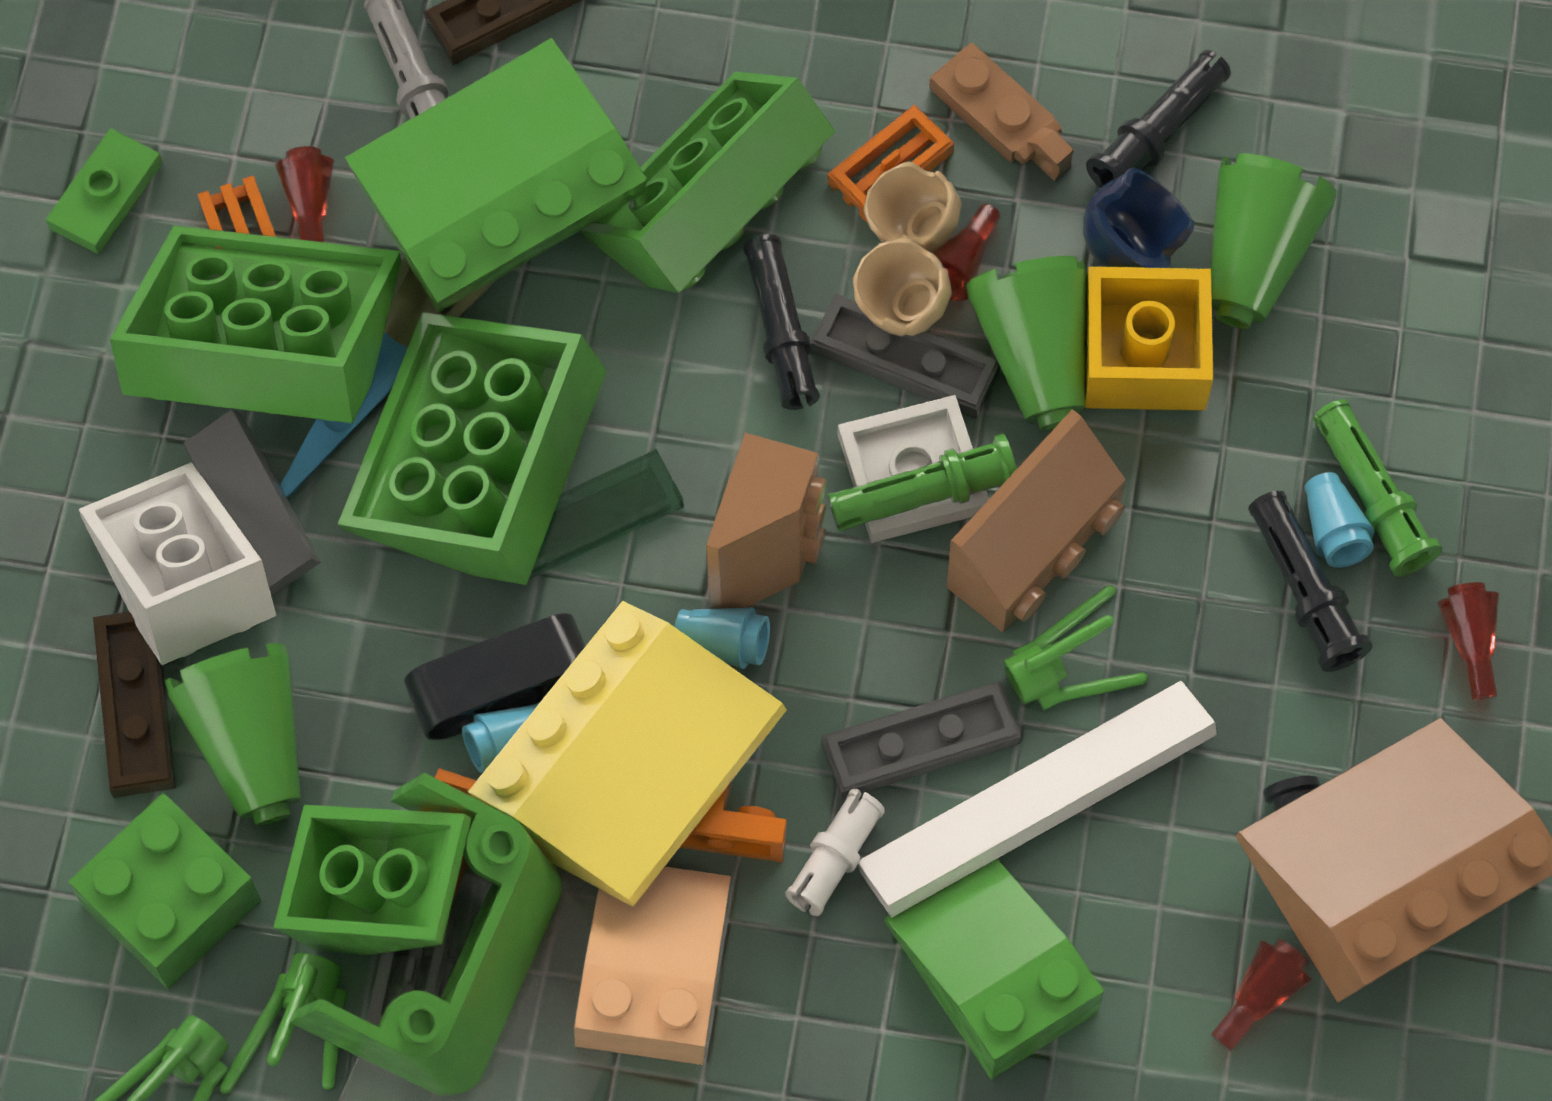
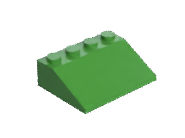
M553 38L345 157V161L437 313L449 308L642 195L647 184L646 176L620 133Z
M173 225L110 338L122 395L353 423L373 381L401 265L400 251Z
M422 312L339 519V527L352 534L472 576L527 585L607 370L582 334Z

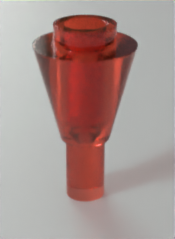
M312 146L296 147L288 150L286 158L277 161L275 168L294 219L298 222L300 240L324 242L322 220L326 214L334 159L330 156L322 155L320 148Z
M981 204L966 228L961 229L946 244L932 253L948 271L952 291L949 301H964L968 299L966 285L971 279L978 276L986 247V239L1001 217L999 211L992 205Z
M1471 582L1448 588L1449 597L1437 602L1462 660L1466 661L1472 700H1485L1497 697L1491 657L1494 656L1500 593L1486 591L1485 583Z
M1280 938L1273 946L1260 940L1234 999L1235 1005L1211 1033V1036L1226 1049L1232 1051L1256 1019L1261 1020L1312 982L1311 978L1304 972V969L1310 962L1298 950Z

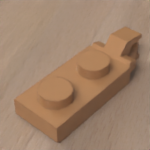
M974 43L968 44L930 76L929 88L1010 163L1017 160L1025 165L1028 161L1032 160L1054 181L1072 167L1071 161L1074 150L1060 136L1062 127L1054 119V116Z

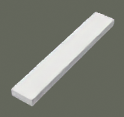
M1179 681L860 859L858 863L860 874L892 918L1216 736L1215 721L1185 684Z

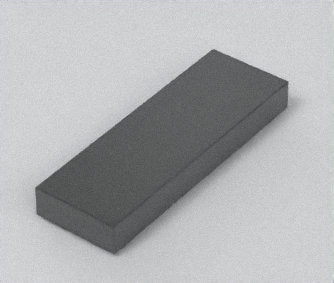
M836 293L811 341V352L933 401L956 395L961 413L977 419L1000 370L999 363L995 357L928 330L914 336L905 335L900 337L890 334L875 326L860 310L856 301Z
M231 409L184 442L198 472L261 558L271 596L321 563L241 413Z
M997 681L822 735L821 743L842 800L847 798L846 796L851 789H858L861 793L868 792L1020 744L1021 735L1001 681Z

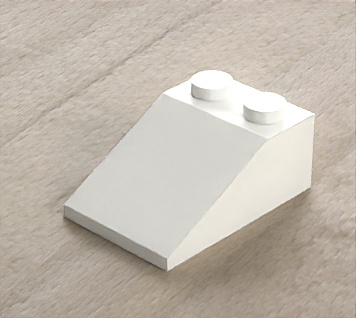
M192 462L79 509L81 518L128 610L132 614L138 630L161 665L180 657L188 656L198 649L233 634L246 631L252 626L276 616L261 558Z

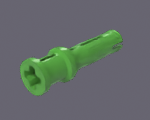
M1339 399L1323 406L1316 412L1317 416H1313V421L1318 426L1323 437L1326 438L1341 468L1359 495L1366 509L1364 515L1374 528V534H1378L1392 558L1389 567L1394 576H1406L1426 567L1441 554L1443 548L1437 538H1429L1415 514L1417 503L1413 496L1408 495L1407 492L1399 491L1395 482L1392 481L1371 441L1358 423L1349 402L1346 399Z
M1002 433L994 436L993 443L957 453L953 448L945 450L943 455H939L938 462L875 480L855 488L829 493L828 499L836 527L840 533L864 523L884 519L950 498L953 503L959 502V504L969 502L971 494L1003 485L1017 470L1009 442L1005 434Z

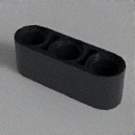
M556 614L422 664L408 673L404 683L425 737L428 740H443L461 734L462 727L474 722L476 714L534 705L541 702L586 646L574 617L571 614Z

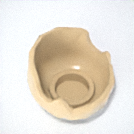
M905 162L880 175L867 192L863 212L869 228L881 242L907 238L915 241L923 249L933 253L943 247L956 231L962 203L953 184L947 181V178L940 171L933 173L920 168L913 162Z
M907 238L879 243L862 257L853 276L855 301L860 310L875 326L900 337L905 335L914 336L927 331L943 316L952 295L947 269L943 267L935 255L923 249L915 241Z

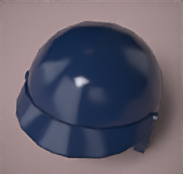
M1131 168L1123 175L1105 184L1094 194L1083 217V236L1091 255L1104 267L1169 268L1171 264L1170 257L1187 241L1194 230L1195 222L1191 219L1190 213L1185 206L1166 187L1145 172Z

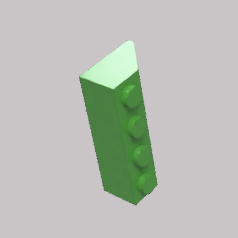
M735 71L640 167L647 178L645 192L580 231L587 240L647 287L680 293L695 285L705 273L704 267L720 250L732 246L741 238L744 233V226L759 210L769 207L779 199L783 193L784 184L798 170L809 166L820 156L822 152L821 146L836 131L798 78Z

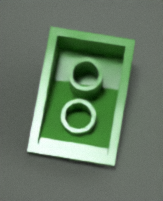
M304 805L274 929L315 951L373 955L441 945L471 817L460 813Z
M998 859L892 918L889 915L885 918L886 925L991 1080L1099 1012L1104 994L1103 988L1065 934Z

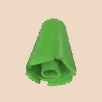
M1240 153L1237 155L1235 164L1231 163L1228 156L1222 159L1218 171L1210 264L1212 308L1217 311L1215 318L1218 321L1235 328L1249 329L1252 322H1264L1334 207L1337 190L1329 181L1319 176L1317 184L1314 186L1300 179L1303 167L1269 156Z
M1049 256L1015 263L1016 271L1003 276L1000 280H998L997 270L993 269L971 279L966 285L969 302L1025 421L1038 422L1041 431L1054 430L1072 409L1077 413L1085 409L1087 271L1085 262L1083 260L1077 262V257Z
M280 643L265 644L269 656L251 659L247 647L206 659L180 670L183 683L170 677L165 680L170 700L239 818L253 817L255 826L272 824L292 816L290 805L301 799L291 664L285 644Z

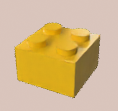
M1088 267L1085 408L1206 411L1213 383L1211 269Z

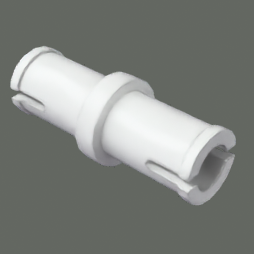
M851 789L846 796L847 799L826 832H818L811 842L810 846L813 853L792 886L785 892L787 899L806 913L809 908L808 906L811 904L810 914L820 916L826 902L845 872H853L860 861L858 851L878 819L885 813L882 804L870 794L865 792L861 801H859L858 799L861 796L860 790Z

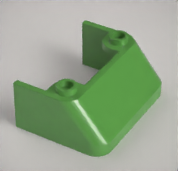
M423 773L396 789L391 802L409 811L460 813L471 817L463 852L464 859L475 874L492 882L441 998L425 991H410L402 994L388 1005L379 1026L323 999H319L294 1010L289 1023L436 1095L454 1096L469 1091L480 1081L558 904L562 886L559 873L518 821L460 790Z

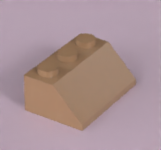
M1073 409L951 540L946 588L1003 633L1016 618L1025 622L1036 612L1046 597V592L1043 591L1046 585L1056 574L1063 579L1067 577L1082 560L1086 549L1082 546L1096 531L1101 535H1105L1116 524L1125 510V506L1121 501L1126 479L1083 417Z
M749 433L744 434L706 544L710 609L749 607L800 582L806 562L817 563L826 534V528L822 527L826 504L822 503L827 484V479L818 477V453Z

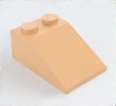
M664 867L633 907L598 889L574 1026L575 1047L703 1065L731 876Z

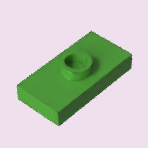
M110 128L45 219L48 228L99 255L163 164L160 153Z

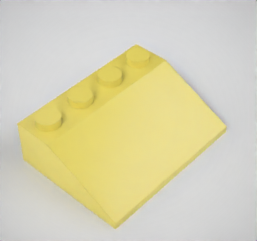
M622 601L470 788L468 794L518 821L551 863L633 907L787 709L778 699L670 623Z

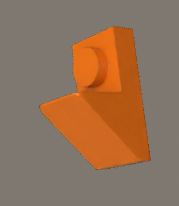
M730 782L680 846V848L783 863L786 845V819L775 818L776 814L773 811L757 806H742L738 808V812L727 811L731 789Z

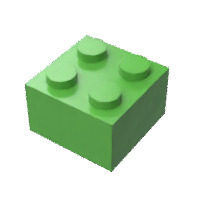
M164 793L155 799L68 881L81 905L167 989L180 979L261 901L252 878Z

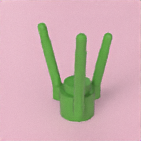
M1108 585L1033 641L1013 650V656L1003 660L1006 675L1023 705L1038 700L1044 711L1063 701L1122 690L1128 687L1143 685L1148 681L1147 674L1140 672L1059 688L1058 682L1067 678V673L1060 657L1114 624V618L1111 615H1105L1054 645L1051 644L1116 594L1114 586Z
M296 953L293 955L287 974L281 973L279 975L273 995L221 1082L219 1090L222 1094L227 1095L232 1091L282 1006L286 1011L267 1057V1063L272 1067L279 1064L295 1028V1025L289 1023L294 1010L319 999H323L343 1009L348 992L337 987L342 974V969L339 965L314 954ZM324 1040L322 1086L326 1090H331L335 1085L339 1047Z
M188 1015L177 1030L172 1028L156 1048L94 1101H117L158 1064L159 1066L132 1093L127 1101H146L171 1073L188 1084H192L198 1076L201 1077L202 1081L193 1101H209L215 1086L229 1070L220 1061V1058L228 1050L229 1043L205 1021L194 1015Z

